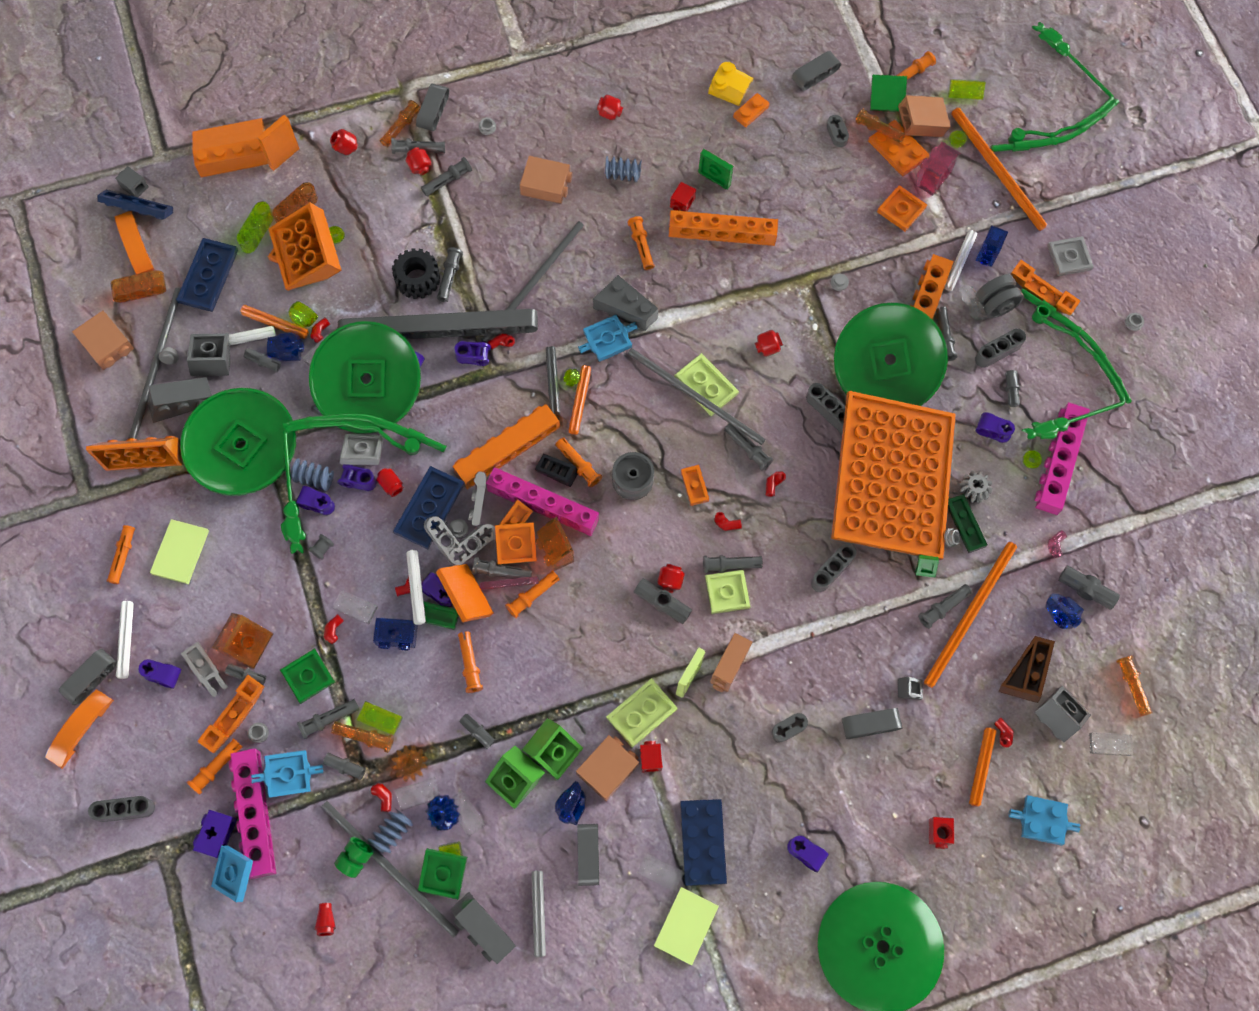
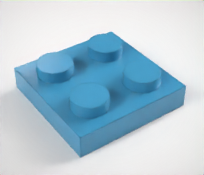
M221 846L211 887L235 902H243L253 860L230 846Z

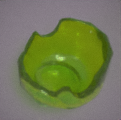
M299 301L293 303L288 311L292 322L301 327L312 326L318 318V315L311 308Z

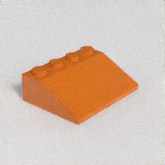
M262 118L192 131L194 163L200 177L267 165L268 162L257 138L265 131Z
M308 203L268 228L286 290L326 280L342 271L323 209Z
M166 436L160 439L148 437L145 440L133 438L126 441L108 440L107 442L86 446V451L106 471L182 465L181 441L175 436Z

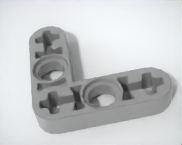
M429 517L424 523V528L446 559L453 565L463 564L495 537L494 526L482 524L458 542L439 517ZM431 521L437 522L436 528L439 531L444 530V532L438 534L436 529H431ZM483 529H489V530H490V531L488 532L489 537H488V536H483V537L480 538V539L477 537V536H481L482 534H484V530H483ZM444 535L450 538V544L446 547L441 544V538ZM470 539H474L476 542V547L473 550L467 547V542ZM464 550L468 553H462L461 555H459L460 560L453 559L455 557L454 552L460 553Z

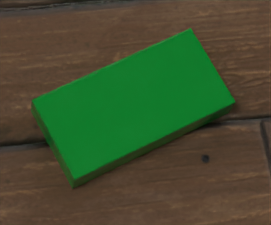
M423 601L425 623L455 630L459 618L456 609Z

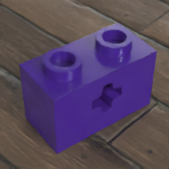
M208 810V813L202 818L201 831L194 838L193 851L218 858L221 846L228 845L237 819ZM211 831L216 832L217 835L210 836Z

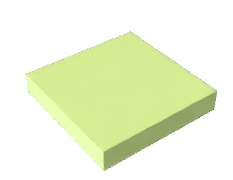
M744 570L705 575L711 614L750 609Z

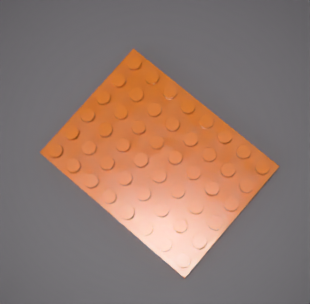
M853 391L847 393L831 539L916 556L926 555L938 557L939 560L943 559L955 413Z

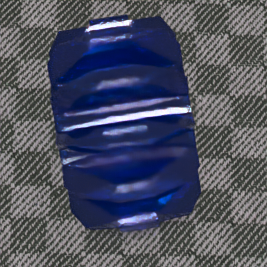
M438 795L427 803L428 808L425 812L429 817L426 820H430L431 827H436L437 831L452 829L459 822L458 817L461 815L457 810L459 806L455 805V799H450L449 795Z

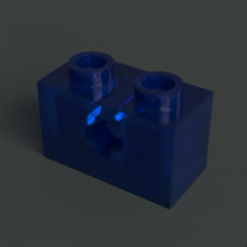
M991 225L975 261L992 267L1002 249L1008 231Z
M376 618L373 642L380 649L398 647L399 650L408 651L410 648L416 647L418 625L414 624L413 620ZM398 632L399 635H396V637L393 638L392 635H395V633Z

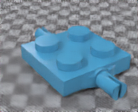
M617 315L611 316L584 328L583 333L587 338V343L578 346L581 354L591 349L598 361L601 362L632 348L628 333L636 330L637 325L633 322L624 326L619 321Z
M306 750L264 756L265 768L263 773L251 774V778L259 777V779H252L251 782L264 781L267 786L268 798L311 792V775L323 773V769L315 770L323 768V765L310 766L307 761Z
M1027 795L1022 811L1009 810V817L1021 820V837L1063 846L1067 830L1078 833L1080 831V824L1068 822V804Z

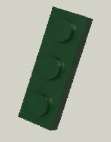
M962 494L948 499V510L968 554L986 548L988 544L965 495Z

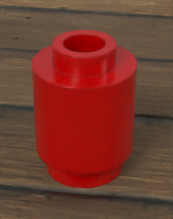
M384 468L378 472L376 481L387 495L395 497L403 491L402 481L391 468Z

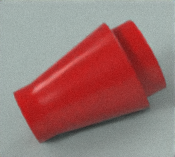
M321 903L319 904L314 930L317 931V936H331L336 929L332 904Z

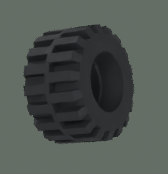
M412 248V251L408 252V250H405L403 255L400 253L398 259L394 260L392 274L396 287L402 295L405 294L408 298L413 296V299L418 297L422 299L425 298V295L430 296L432 290L436 291V285L440 283V273L437 261H435L433 255H430V252L426 251L424 253L423 249L419 248L416 251L415 248ZM420 269L425 271L418 278L407 276L413 270Z

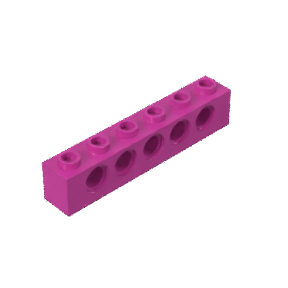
M1068 402L1064 408L1061 407L1057 418H1067L1070 420L1089 413L1090 409ZM1088 417L1070 423L1073 427L1068 426L1066 431L1058 432L1057 437L1051 441L1048 451H1051L1044 463L1046 471L1045 474L1042 473L1039 480L1041 488L1036 492L1034 501H1037L1036 509L1058 515L1063 510ZM1062 439L1067 440L1069 444L1063 442ZM1058 455L1062 456L1064 460L1059 459ZM1053 472L1058 473L1060 477L1055 476ZM1048 488L1054 490L1055 494L1050 493Z
M494 467L486 482L488 492L513 503L519 500L534 512L589 536H592L599 521V512Z
M254 748L231 753L229 768L234 775L231 786L233 792H236L237 799L234 801L235 812L239 815L237 831L241 833L242 841L239 842L240 852L253 860V853L256 850L261 851L260 859L257 861L253 860L249 879L276 874L265 784L264 781L251 782L252 779H259V777L251 778V774L263 773L260 751ZM250 768V775L243 778L242 772ZM252 788V796L246 799V790ZM255 809V816L252 819H248V811ZM257 829L258 837L254 840H251V831Z

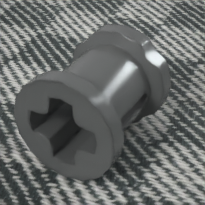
M320 534L319 540L308 550L314 556L323 560V555L330 547L334 546V543L326 536Z

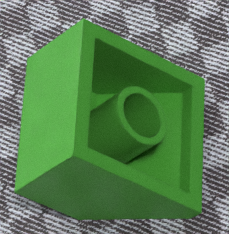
M547 718L523 747L522 751L558 780L582 751L583 747L559 724Z
M515 745L502 755L485 783L515 809L534 789L545 772Z

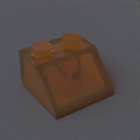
M555 517L536 532L537 539L535 540L538 549H543L545 553L543 559L546 566H551L553 571L574 562L573 549L558 518Z
M231 613L212 648L254 669L274 633L243 615Z

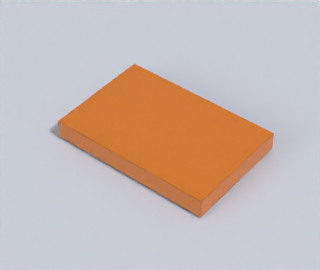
M285 115L281 116L257 137L268 165L273 171L299 150L289 118Z
M468 564L440 568L436 571L462 622L482 619L494 614Z

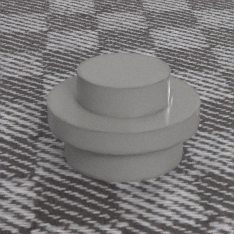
M483 118L479 123V130L482 134L490 135L495 132L496 123L491 118Z
M838 273L832 276L830 283L834 290L842 291L848 287L849 280L846 275Z
M1139 313L1129 314L1125 319V325L1130 330L1138 331L1144 325V318Z
M170 347L164 348L159 353L160 361L169 365L175 364L178 361L177 351Z
M455 519L450 523L449 530L455 538H462L468 532V525L462 519Z
M953 528L946 529L944 534L946 545L954 547L960 543V533L958 530Z
M255 723L248 730V737L254 743L264 742L269 735V730L263 723Z

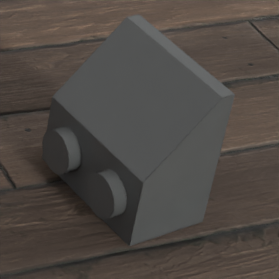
M229 333L190 334L187 364L191 376H229Z
M1063 686L1055 691L1035 711L1038 719L1052 730L1056 738L1061 739L1063 742L1079 731L1091 716Z

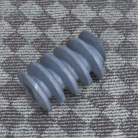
M606 156L605 174L607 179H610L611 175H613L614 180H617L620 175L621 181L627 176L628 181H631L632 177H634L635 182H638L641 174L642 160L639 165L636 159L630 164L629 158L623 163L621 157L618 162H616L615 157L610 162L608 156Z
M297 458L291 468V480L295 483L300 482L302 485L307 484L309 487L314 486L316 489L322 488L323 491H327L332 484L334 471L329 473V467L327 466L322 471V465L320 464L315 469L313 462L307 467L306 460L300 465V459Z
M397 809V813L389 812L391 820L384 819L386 827L378 826L381 833L373 832L375 840L369 838L367 840L382 853L392 852L389 845L397 846L395 838L402 840L400 831L408 832L405 825L413 826L412 821Z

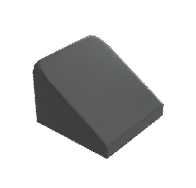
M908 676L899 678L898 698L923 699V680Z

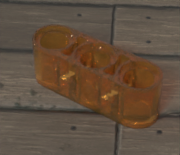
M310 182L302 183L280 202L272 212L275 222L278 223L308 203L315 204L318 201V196L314 185Z
M158 270L114 279L110 283L113 301L118 303L166 292L164 273Z

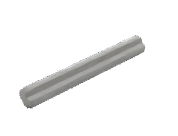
M532 871L534 956L544 957L546 949L543 872Z

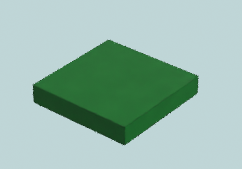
M873 74L870 111L900 112L898 105L906 96L907 76Z
M703 149L700 153L698 173L728 190L731 186L734 166Z
M315 648L280 669L300 704L336 683Z
M427 848L425 850L418 891L458 900L468 857Z

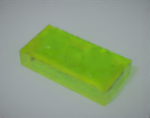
M950 79L948 97L983 100L986 82Z
M365 701L357 721L395 736L403 717Z

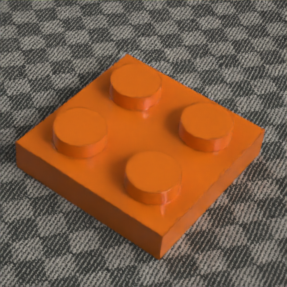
M899 185L878 208L877 213L906 232L924 212L927 204Z
M534 522L494 525L497 564L537 561Z

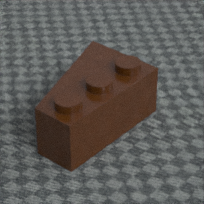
M1035 636L1000 686L999 692L1039 703L1055 641Z

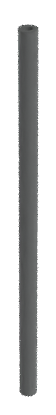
M578 221L506 310H515L583 228L582 222ZM484 335L481 340L487 343L494 335Z
M175 288L128 437L129 439H137L148 403V388L155 381L160 364L159 353L165 348L178 306L176 299L181 290L180 288Z
M633 348L629 350L628 354L745 435L760 445L765 442V438Z
M328 801L322 805V808L351 837H357L371 846L374 851L371 857L453 938L459 933Z

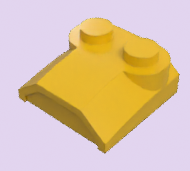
M723 62L712 79L708 94L740 106L749 85L753 82V78L737 70L733 63Z

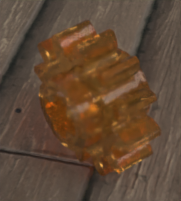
M405 745L403 753L399 750L396 751L399 757L392 758V761L397 763V765L391 768L393 771L399 770L396 773L397 778L404 775L403 780L405 782L409 780V777L416 782V775L418 774L420 777H423L424 775L421 770L428 769L423 764L428 758L426 756L421 757L424 751L420 749L416 752L415 745L411 747V750ZM410 759H412L414 765H410V768H408V766L405 763L406 761L409 762Z

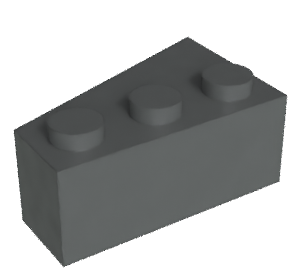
M619 275L593 298V309L604 311L609 316L617 315L618 318L625 320L629 324L635 322L638 328L645 331L658 319V308Z
M207 377L150 385L148 388V406L153 423L194 411L199 404L212 396Z
M470 892L450 909L456 918L453 922L461 931L464 928L468 931L470 935L467 938L475 947L479 944L484 949L481 953L489 962L493 960L498 964L516 947L509 936Z

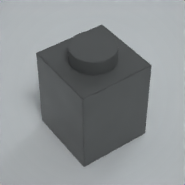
M129 166L115 178L120 187L134 197H139L149 187L145 179Z

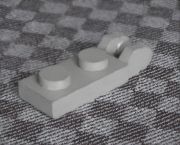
M482 471L477 472L474 478L477 490L472 491L471 501H475L474 509L469 510L468 520H472L471 525L475 526L480 524L486 486V475Z
M196 642L181 653L201 684L207 688L213 697L218 695L215 688L209 683L216 678L218 684L224 690L228 688L220 676L221 673L199 642Z

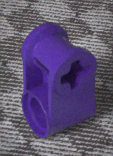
M460 341L455 345V358L457 362L478 366L489 365L488 351H490L491 346L488 343ZM461 351H466L467 353H466V354H460L459 352H461Z
M988 412L981 414L976 427V433L1001 443L1008 442L1015 431V425L1011 421Z
M343 464L341 478L337 481L343 487L371 491L377 485L376 478L371 470L349 464ZM370 477L368 482H363L365 478Z
M308 486L302 487L296 500L299 507L323 515H330L335 510V503L329 495Z
M430 572L421 582L422 592L439 605L451 607L453 604L450 598H442L443 595L448 596L439 577Z
M150 659L142 661L138 668L139 673L146 680L171 689L175 688L182 670L176 666Z
M796 836L787 844V850L792 856L817 873L829 855L824 849L803 836ZM800 842V848L802 849L797 851L794 843Z

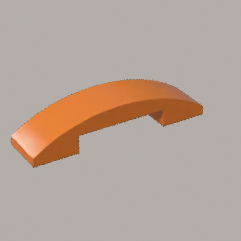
M132 210L114 216L120 237L136 275L139 276L155 270L146 251Z
M1020 260L1010 273L1016 282L1040 300H1045L1057 308V311L1071 315L1080 303V300L1067 291L1064 293L1060 292L1034 274L1036 269Z
M247 675L236 689L237 694L215 723L207 727L197 742L210 752L215 753L244 721L265 686L250 675Z
M97 689L91 693L62 726L49 747L45 758L63 769L75 753L73 750L96 718L98 716L102 717L114 700Z

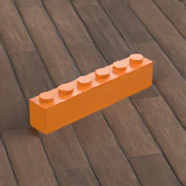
M547 404L542 407L538 406L533 410L532 414L520 418L517 424L505 428L500 435L490 438L482 447L473 449L467 457L458 459L452 466L454 473L460 480L464 481V487L467 490L476 485L474 478L477 472L482 471L486 477L489 476L494 467L501 468L559 429L560 423L558 418Z

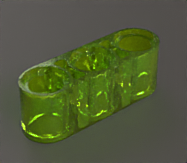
M261 201L255 204L237 234V242L244 253L249 254L257 249L274 219L272 210L267 202Z

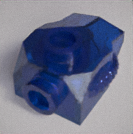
M288 332L268 337L267 356L282 361H301V352H304V342L301 341L299 335Z
M1055 593L1049 596L1045 607L1059 628L1072 629L1081 624L1083 620L1081 616L1084 611L1081 606L1070 597H1064Z
M575 781L559 796L555 803V812L558 815V819L565 824L570 823L577 826L586 809V795L581 790L579 782Z

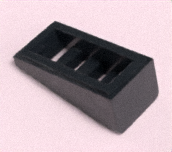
M544 453L535 468V471L569 487L572 486L578 475L576 466ZM549 461L550 463L547 469H544L545 465Z

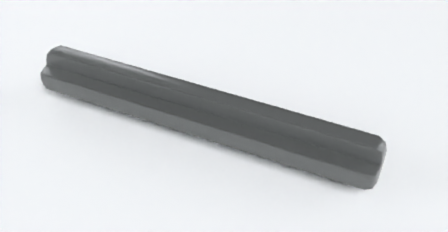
M551 346L546 347L549 406L555 416L560 415L556 348Z

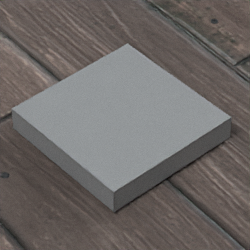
M1083 236L1048 243L1047 247L1057 276L1090 271L1094 268Z
M345 434L340 464L379 465L384 441L383 436Z

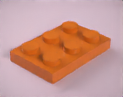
M895 119L870 136L868 140L902 177L927 160L930 155L911 135H905L904 128Z

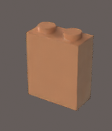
M906 95L898 105L905 135L943 137L950 128L946 106L941 97Z
M529 156L520 183V194L562 204L563 197L566 198L568 194L567 184L571 183L573 172H570V164Z
M104 310L72 331L102 370L113 366L117 360L127 356L134 349Z
M734 633L712 675L710 683L713 684L712 687L720 692L729 691L750 650L752 641Z
M610 735L576 770V775L606 802L639 766L637 761L639 757L631 750L627 752L622 747L624 744L616 736L612 738Z

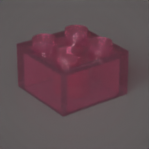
M941 142L938 147L934 146L929 154L930 157L928 159L925 158L920 164L921 169L916 175L918 179L915 185L933 196L952 173L960 152L944 142Z

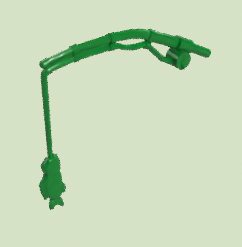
M1038 22V26H1032V29L1041 33L1038 35L1039 38L1045 40L1052 48H1055L1060 55L1068 56L1109 98L1100 108L1080 122L1061 128L1056 132L1024 131L1021 128H1015L1008 138L1009 144L991 145L990 149L993 152L1026 151L1030 148L1064 143L1084 133L1099 120L1106 117L1119 103V100L1114 99L1113 94L1070 53V45L1063 42L1062 35L1051 27L1045 28L1041 22ZM1076 129L1069 134L1063 135L1061 137H1056L1064 131ZM1027 134L1049 137L1039 140H1023Z
M1022 289L1021 292L1024 298L1037 306L1032 314V320L1038 324L1045 323L1049 327L1075 338L1079 345L1097 361L1120 398L1119 403L1070 420L1067 418H1056L1043 423L1033 422V429H1022L1023 432L1028 434L1027 438L1033 439L1038 436L1041 437L1040 439H1053L1057 437L1058 432L1066 431L1070 423L1123 406L1125 402L1130 404L1132 400L1125 389L1121 377L1118 376L1106 354L1088 333L1058 312L1057 308ZM1052 317L1053 319L1062 323L1068 329L1062 328L1051 323L1047 320V318ZM1080 337H1082L1093 350L1088 348V346L1081 340Z
M341 413L315 417L309 416L282 423L281 426L285 428L282 436L289 502L283 508L286 518L281 524V531L285 541L289 539L291 542V554L296 551L304 553L303 546L299 542L300 540H305L306 535L301 530L299 506L296 501H292L288 433L304 429L349 426L364 431L373 430L382 435L393 446L404 450L408 455H416L420 450L421 443L443 453L447 446L425 437V434L412 428L408 429L384 420L381 417L365 414ZM345 420L370 422L375 424V426L354 425L350 422H345ZM380 427L407 438L405 445L403 446L395 442Z

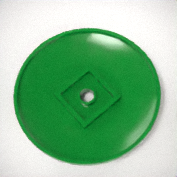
M881 303L859 312L843 328L834 352L836 377L846 395L849 391L918 406L925 404L937 392L945 377L948 364L946 342L937 324L923 311L902 303ZM888 354H893L896 357V361L892 365H888L885 362V356Z
M370 321L350 323L330 333L316 349L309 369L311 396L323 416L341 413L365 414L381 417L384 420L397 424L413 407L421 384L420 364L411 344L393 328ZM365 374H370L372 377L368 384H364L362 381ZM345 420V422H350L354 425L375 426V424L370 422ZM337 426V427H339V428H341V429H343V430H346V431H349V432H353V433H360V434L376 433V432L373 431V430H366V431H364V430L354 429V428H351V427H349V426H345V427Z
M234 388L221 391L204 400L188 417L180 442L182 460L190 475L201 486L212 492L222 495L240 496L260 491L275 482L286 470L282 436L285 428L281 425L284 422L293 421L286 407L278 399L261 390ZM296 431L287 434L289 464L295 453ZM239 441L246 442L243 448H236V444Z
M868 882L854 886L843 892L831 903L819 927L817 950L822 971L834 991L846 1002L860 1010H908L919 1004L930 994L940 977L944 963V941L940 926L924 901L904 887L887 882ZM880 940L885 941L888 945V950L885 953H881L877 949V944Z

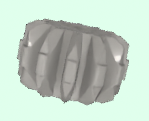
M971 471L969 475L965 474L963 480L960 481L959 485L962 487L960 493H965L966 499L969 497L971 503L975 499L978 503H981L983 499L987 500L989 498V494L993 490L990 487L992 481H987L988 475L983 477L981 471L977 475L974 471Z

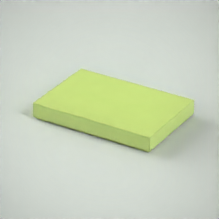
M702 353L674 375L675 378L719 408H722L739 394V391ZM700 404L710 416L715 414L709 409H707L705 406Z
M171 519L150 573L189 585L209 530Z
M697 649L678 682L677 696L684 697L702 666L705 650Z
M651 678L607 715L606 719L629 746L633 748L677 711L678 708Z
M681 887L654 947L692 966L719 906Z

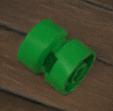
M351 837L344 847L345 851L339 854L334 864L346 876L356 878L364 867L363 863L368 862L374 851L365 841L357 837Z

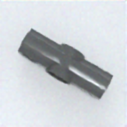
M1068 565L1062 571L1058 580L1076 590L1081 598L1090 601L1094 600L1110 610L1114 608L1120 598V594L1102 585V582L1097 577L1084 575Z
M644 578L640 580L634 590L636 595L655 606V609L666 613L681 624L686 622L692 612L691 608L672 597L668 591L661 590ZM666 598L668 603L662 605L658 602V599Z

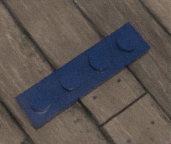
M106 189L97 195V202L105 203L106 206L120 207L125 211L132 210L140 215L155 216L156 219H166L173 214V206Z

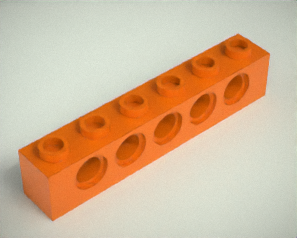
M671 210L669 237L775 246L778 219Z
M933 254L931 260L927 259L923 268L926 273L925 275L921 274L918 282L920 289L915 290L912 298L915 302L914 305L910 304V306L923 311L933 319L954 261Z

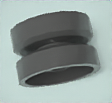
M1011 274L996 277L977 291L976 297L981 305H985L983 309L988 318L1002 316L1012 311L1024 300V295L1020 288H1015L1016 282Z
M628 452L619 456L614 462L612 469V483L616 493L628 500H639L648 495L654 483V466L648 457L638 452Z

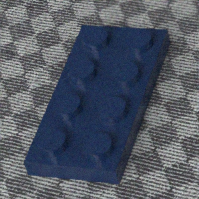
M202 238L176 299L177 302L213 312L237 255V246Z
M430 466L395 526L393 533L428 550L433 540L424 528L426 519L429 517H439L444 522L465 485L464 481ZM431 521L432 526L430 528L436 529L438 532L439 530L436 528L438 523Z
M722 799L680 801L685 886L727 884Z

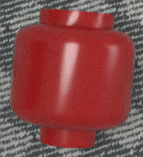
M605 95L600 97L596 110L599 111L598 113L601 117L613 121L617 116H621L623 107L620 106V99Z
M339 129L331 135L330 143L335 151L343 155H350L356 151L358 143L353 133Z
M419 147L410 150L405 159L413 174H420V176L428 173L432 164L426 151L419 149Z
M774 330L759 334L757 336L758 342L755 343L758 353L762 352L765 357L780 352L781 346H783L779 333H775Z
M666 564V566L660 568L657 584L662 586V590L673 593L674 590L682 588L685 573L681 571V567Z

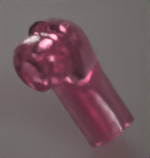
M1060 530L1048 540V550L1054 558H1059L1062 555L1060 543L1067 538L1063 530Z

